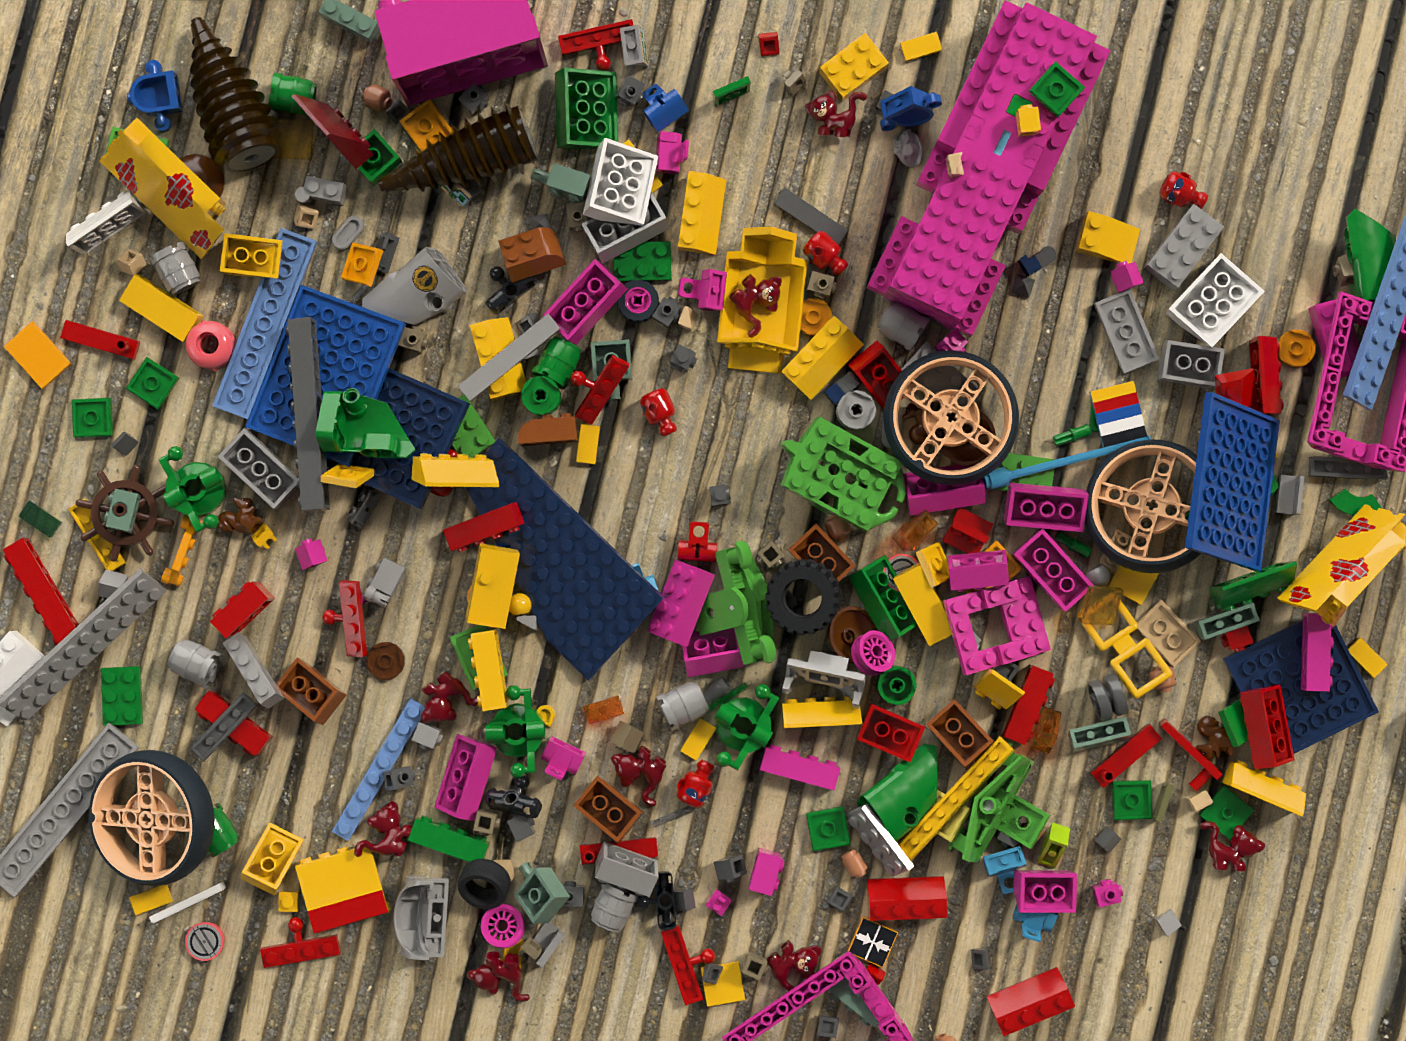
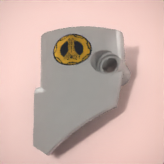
M425 247L403 268L389 274L362 299V307L401 322L417 325L440 312H449L452 309V304L463 296L467 289L444 255L437 249Z

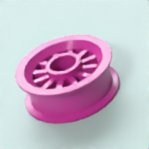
M869 631L854 640L851 647V656L855 666L862 673L875 676L892 667L895 661V649L891 640L884 633Z
M501 904L497 908L486 911L481 921V931L486 941L498 948H509L517 944L523 937L525 921L522 914L511 905ZM501 921H506L508 923V927L505 931H500L498 929V925Z

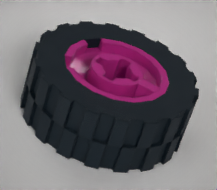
M641 279L628 281L624 285L628 290L617 300L618 309L624 318L630 320V322H646L652 318L659 306L658 293L655 287L647 281L645 282ZM640 298L642 300L641 304H635V299Z

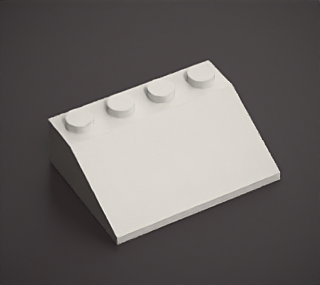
M604 138L597 148L583 215L600 221L643 226L658 156Z
M130 190L128 192L124 191L112 203L107 202L104 204L99 212L91 213L85 218L84 222L73 225L70 231L66 233V244L77 252L86 255L146 214L147 211Z
M1221 253L1175 301L1166 314L1180 327L1212 348L1265 291Z
M9 631L0 641V697L45 657L18 631ZM0 706V722L5 726H9L17 716Z

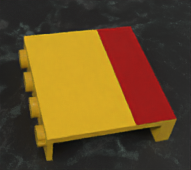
M348 846L337 849L335 854L330 855L329 852L319 854V858L311 860V857L299 860L300 864L295 866L313 933L384 914L391 910L390 903H386L373 853L366 847L362 849V856L360 857L354 855L355 848L348 849Z

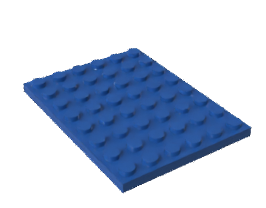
M301 285L288 319L311 317L316 320L322 398L325 391L345 392L349 388H355L359 391L360 395L377 400L406 323ZM287 319L245 427L294 445L296 432L293 429L295 414L291 407V403L294 400L290 390L292 375L289 372L291 358L287 351L289 337L286 333ZM326 452V458L348 467L352 465L356 453Z
M1205 392L1185 548L1253 571H1261L1280 420L1213 392Z

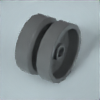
M1114 673L1104 676L1103 684L1098 679L1087 682L1092 705L1101 722L1112 719L1113 712L1117 716L1128 713L1124 691Z

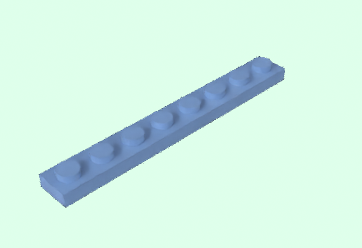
M410 698L333 828V833L347 841L351 839L384 783L383 771L393 768L420 722L421 714L425 709L424 705Z

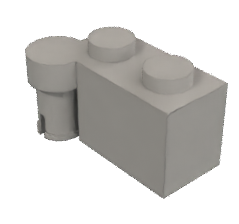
M306 176L304 187L296 189L295 198L303 204H310L313 199L344 206L347 186L341 182Z
M384 558L383 561L379 560L375 568L377 573L374 578L371 577L366 586L367 590L363 596L364 600L372 601L383 608L390 603L407 570L404 566L388 558Z

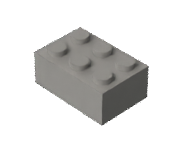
M1167 340L1162 345L1157 380L1215 389V375L1221 374L1225 349Z
M604 841L595 861V878L602 883L614 884L619 889L634 891L639 896L645 895L650 897L658 879V860Z

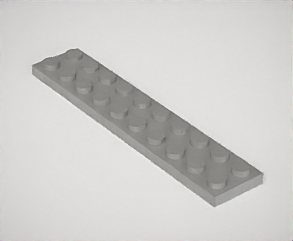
M140 568L0 697V706L25 722L29 720L167 592L166 588Z
M110 723L106 725L0 854V886L14 898L19 895L89 810L92 792L103 772L117 759L140 748Z

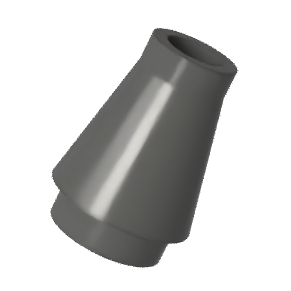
M723 677L716 678L703 694L705 701L710 704L712 701L728 694L731 686Z

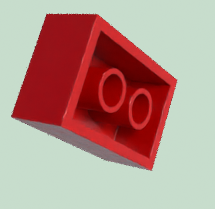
M248 581L240 588L241 592L237 596L233 595L226 601L228 605L225 608H219L213 613V619L210 623L225 639L231 638L238 632L240 633L276 599L261 582L252 581L250 583Z

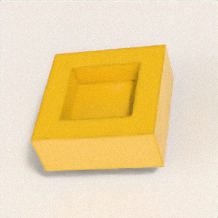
M280 891L278 912H298L299 891Z

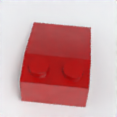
M875 341L847 365L884 410L890 387L902 370L886 348L878 341Z
M870 703L855 738L911 762L925 726Z

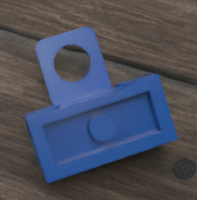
M654 84L643 92V98L650 104L649 107L643 110V113L657 132L689 111L675 89L666 94L660 86ZM656 90L654 94L648 96L650 92Z

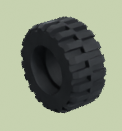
M797 559L796 561L786 563L772 576L766 588L765 600H767V611H770L771 619L779 623L778 627L781 629L784 627L788 633L793 634L795 632L798 635L804 636L807 633L811 635L819 630H823L834 619L841 604V588L838 586V579L834 578L833 572L830 569H826L824 564L821 562L818 564L812 559ZM806 579L813 582L819 588L822 599L819 608L815 612L803 615L789 607L785 595L788 586L792 582Z

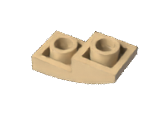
M1116 529L1111 540L1119 548L1128 552L1132 537ZM1104 553L1097 564L1106 566L1113 574L1119 568V564L1109 559Z

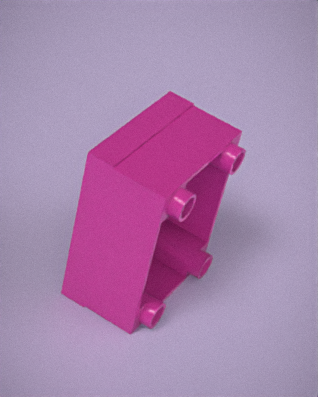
M380 0L377 3L378 9L374 10L387 53L385 57L391 78L407 106L467 90L473 83L477 86L480 84L484 85L548 66L534 15L531 14L528 0H409L402 3L401 0Z

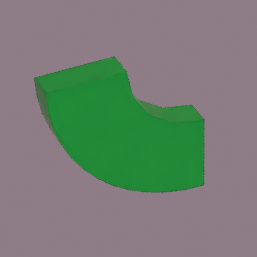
M1343 489L1328 499L1339 511L1353 516L1364 505H1369L1376 511L1378 508L1382 509L1373 494L1357 497L1347 489Z

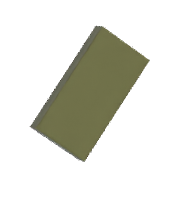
M1166 782L1162 783L1152 814L1154 820L1163 822L1174 785Z

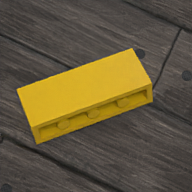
M134 275L119 300L182 342L186 341L190 330L199 324L204 317L203 314L142 275Z
M920 562L895 576L893 580L928 645L931 646L951 636L952 632L944 604L935 587L930 588Z

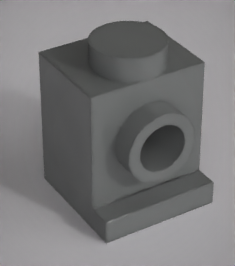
M723 484L709 487L712 507L731 504L728 485Z
M410 766L383 771L386 791L414 785L415 772L413 769H410Z

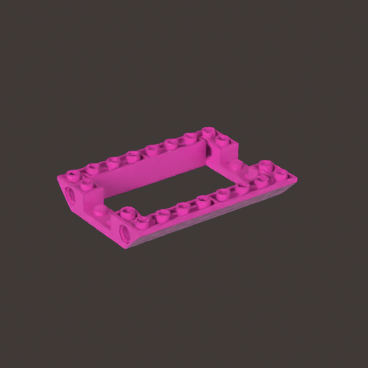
M1339 292L1307 443L1313 449L1373 468L1405 472L1406 314L1397 337L1402 340L1380 444L1362 443L1345 437L1346 433L1325 429L1330 428L1351 324L1355 323L1366 327L1373 309V302Z
M847 951L722 1036L724 1041H754L755 1038L844 979L845 976L849 981L850 988L855 994L858 993L879 1022V1029L884 1036L887 1035L888 1038L884 1041H914L906 1024L862 962L850 951Z

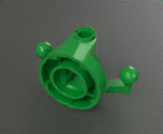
M178 446L171 447L167 455L158 459L168 476L166 480V493L163 494L166 503L171 509L175 508L177 511L188 515L197 533L206 528L215 529L219 524L217 516L210 513L219 508L225 499L227 486L224 476L216 467L201 462L189 463L178 471H174L169 461H179L183 457V450ZM194 479L201 480L206 489H202L196 496H188L187 487L189 482ZM209 514L204 518L203 523H200L198 515Z
M760 684L755 689V695L759 699H769L765 708L756 700L747 697L734 698L726 702L725 705L722 703L714 717L717 733L721 741L729 748L740 752L735 761L732 760L728 752L719 753L716 758L718 765L722 767L730 766L738 771L748 753L767 745L773 734L771 732V718L769 715L779 699L778 696L770 692L767 685ZM736 714H739V717H746L752 724H756L749 736L747 733H738L735 727L731 726Z
M511 685L506 690L507 698L517 700L520 696H524V704H510L508 707L498 711L494 719L489 724H486L485 734L486 741L490 742V744H495L499 751L512 757L527 755L528 767H524L521 763H514L510 768V773L513 777L521 778L525 773H535V751L543 739H545V722L532 706L531 688L520 689L516 685ZM518 723L522 726L526 724L527 737L524 736L519 740H514L511 737L508 738L506 736V725Z

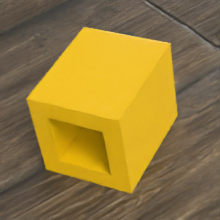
M1030 104L1020 106V109L1015 113L1018 137L1039 134L1041 126L1038 107H1032Z

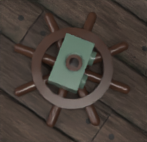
M139 465L132 467L129 480H119L110 483L103 471H98L97 477L104 487L97 493L93 502L81 499L75 502L78 507L91 509V520L94 528L81 535V540L87 541L99 534L108 542L113 543L110 555L112 562L117 561L121 546H131L140 543L145 553L151 556L153 549L146 538L151 535L157 524L173 527L175 524L172 519L159 517L156 499L166 493V485L151 493L145 486L137 483L140 472ZM135 491H138V492L141 493L144 497L141 499V496H140L139 494H137V493H134V492H135ZM108 496H110L109 504H111V506L103 504L104 500ZM149 505L150 514L137 512L143 506ZM100 512L106 513L104 522L101 521ZM135 519L147 522L146 526L140 530ZM106 529L117 530L116 535L110 534ZM124 532H127V533H132V532H133V534H134L133 536H130V537H123V536H124Z

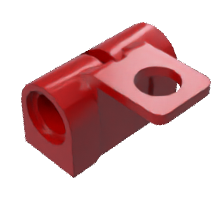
M692 521L690 523L689 541L679 540V560L716 562L715 552H717V543L708 542L709 524L707 522ZM696 526L704 528L705 533L702 537L694 535L693 530Z

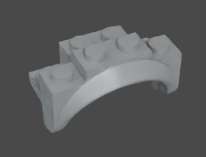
M811 651L808 662L799 659H788L782 693L788 694L797 686L804 684L828 685L847 694L852 701L853 708L859 709L866 674L848 671L849 658Z
M405 876V886L395 903L394 929L401 946L400 953L406 958L429 960V957H444L449 888L448 878Z

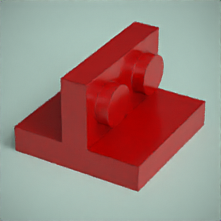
M960 507L957 509L942 542L967 554L978 553L983 545L987 543L989 539L988 534L993 523Z

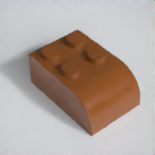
M535 228L498 241L512 283L567 265L558 236L550 228Z
M571 413L560 414L558 418H553L552 415H541L540 419L530 420L521 427L518 434V444L520 446L578 442L577 419Z
M817 524L810 528L788 549L796 560L812 559L818 564L821 562L825 565L826 569H830L833 572L832 575L838 581L856 566Z
M298 657L276 684L287 700L311 720L321 725L326 723L347 696V694L314 667Z
M955 699L926 724L932 734L965 770L970 768L994 743L992 738Z
M598 775L573 805L617 843L623 840L644 814V811Z

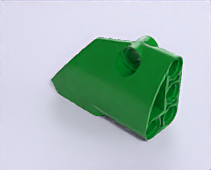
M1354 209L1346 217L1347 227L1344 229L1347 258L1349 263H1352L1355 281L1354 284L1349 285L1350 295L1375 302L1396 238L1394 234L1361 211Z
M349 388L345 392H324L316 427V440L323 452L361 453L367 457L407 459L416 451L388 403L360 395L359 391L355 388Z
M924 743L915 750L911 762L901 761L888 775L862 794L856 802L858 807L868 804L896 842L911 831L936 802L937 746ZM905 817L910 818L913 824H907Z

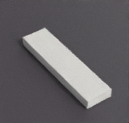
M224 881L149 917L151 923L154 924L226 889Z

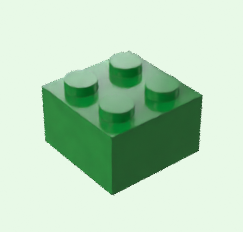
M373 129L364 137L371 145L369 150L373 155L358 169L375 186L378 184V180H381V177L393 171L403 161L381 135Z

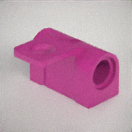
M665 131L659 132L656 149L658 160L655 173H680V163H684L688 159L689 140H685L682 143V134Z
M707 269L702 270L701 280L682 277L679 280L678 295L699 300L698 309L720 311L723 309L727 272ZM685 283H690L692 286V291L689 294L684 291Z
M551 736L540 759L549 763L544 771L546 774L562 780L566 772L576 775L586 752Z

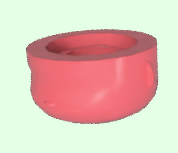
M201 321V323L190 330L186 338V351L189 358L196 365L212 371H217L228 365L236 345V339L231 330L215 321ZM208 337H216L219 342L217 350L212 354H206L203 350V342Z

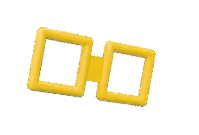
M1114 591L1108 592L1077 613V619L1100 651H1105L1113 646L1118 653V656L1110 661V665L1134 699L1140 698L1172 676V671L1149 639L1144 638L1135 644L1129 634L1138 629V624ZM1111 600L1129 625L1103 642L1086 616ZM1145 647L1163 673L1137 690L1119 664Z

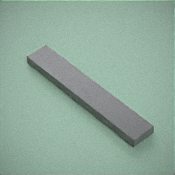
M547 314L458 387L469 401H472L561 328Z

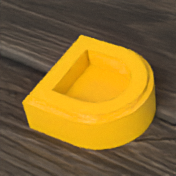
M548 705L540 706L537 712L542 716L545 725L551 727L555 718L553 708Z

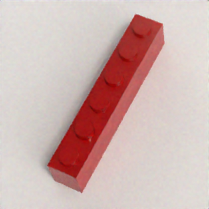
M21 538L2 549L5 553L3 556L6 562L14 568V576L24 585V593L28 598L31 597L34 603V610L37 614H41L43 618L42 623L48 631H51L53 635L52 640L57 646L79 624L28 538Z

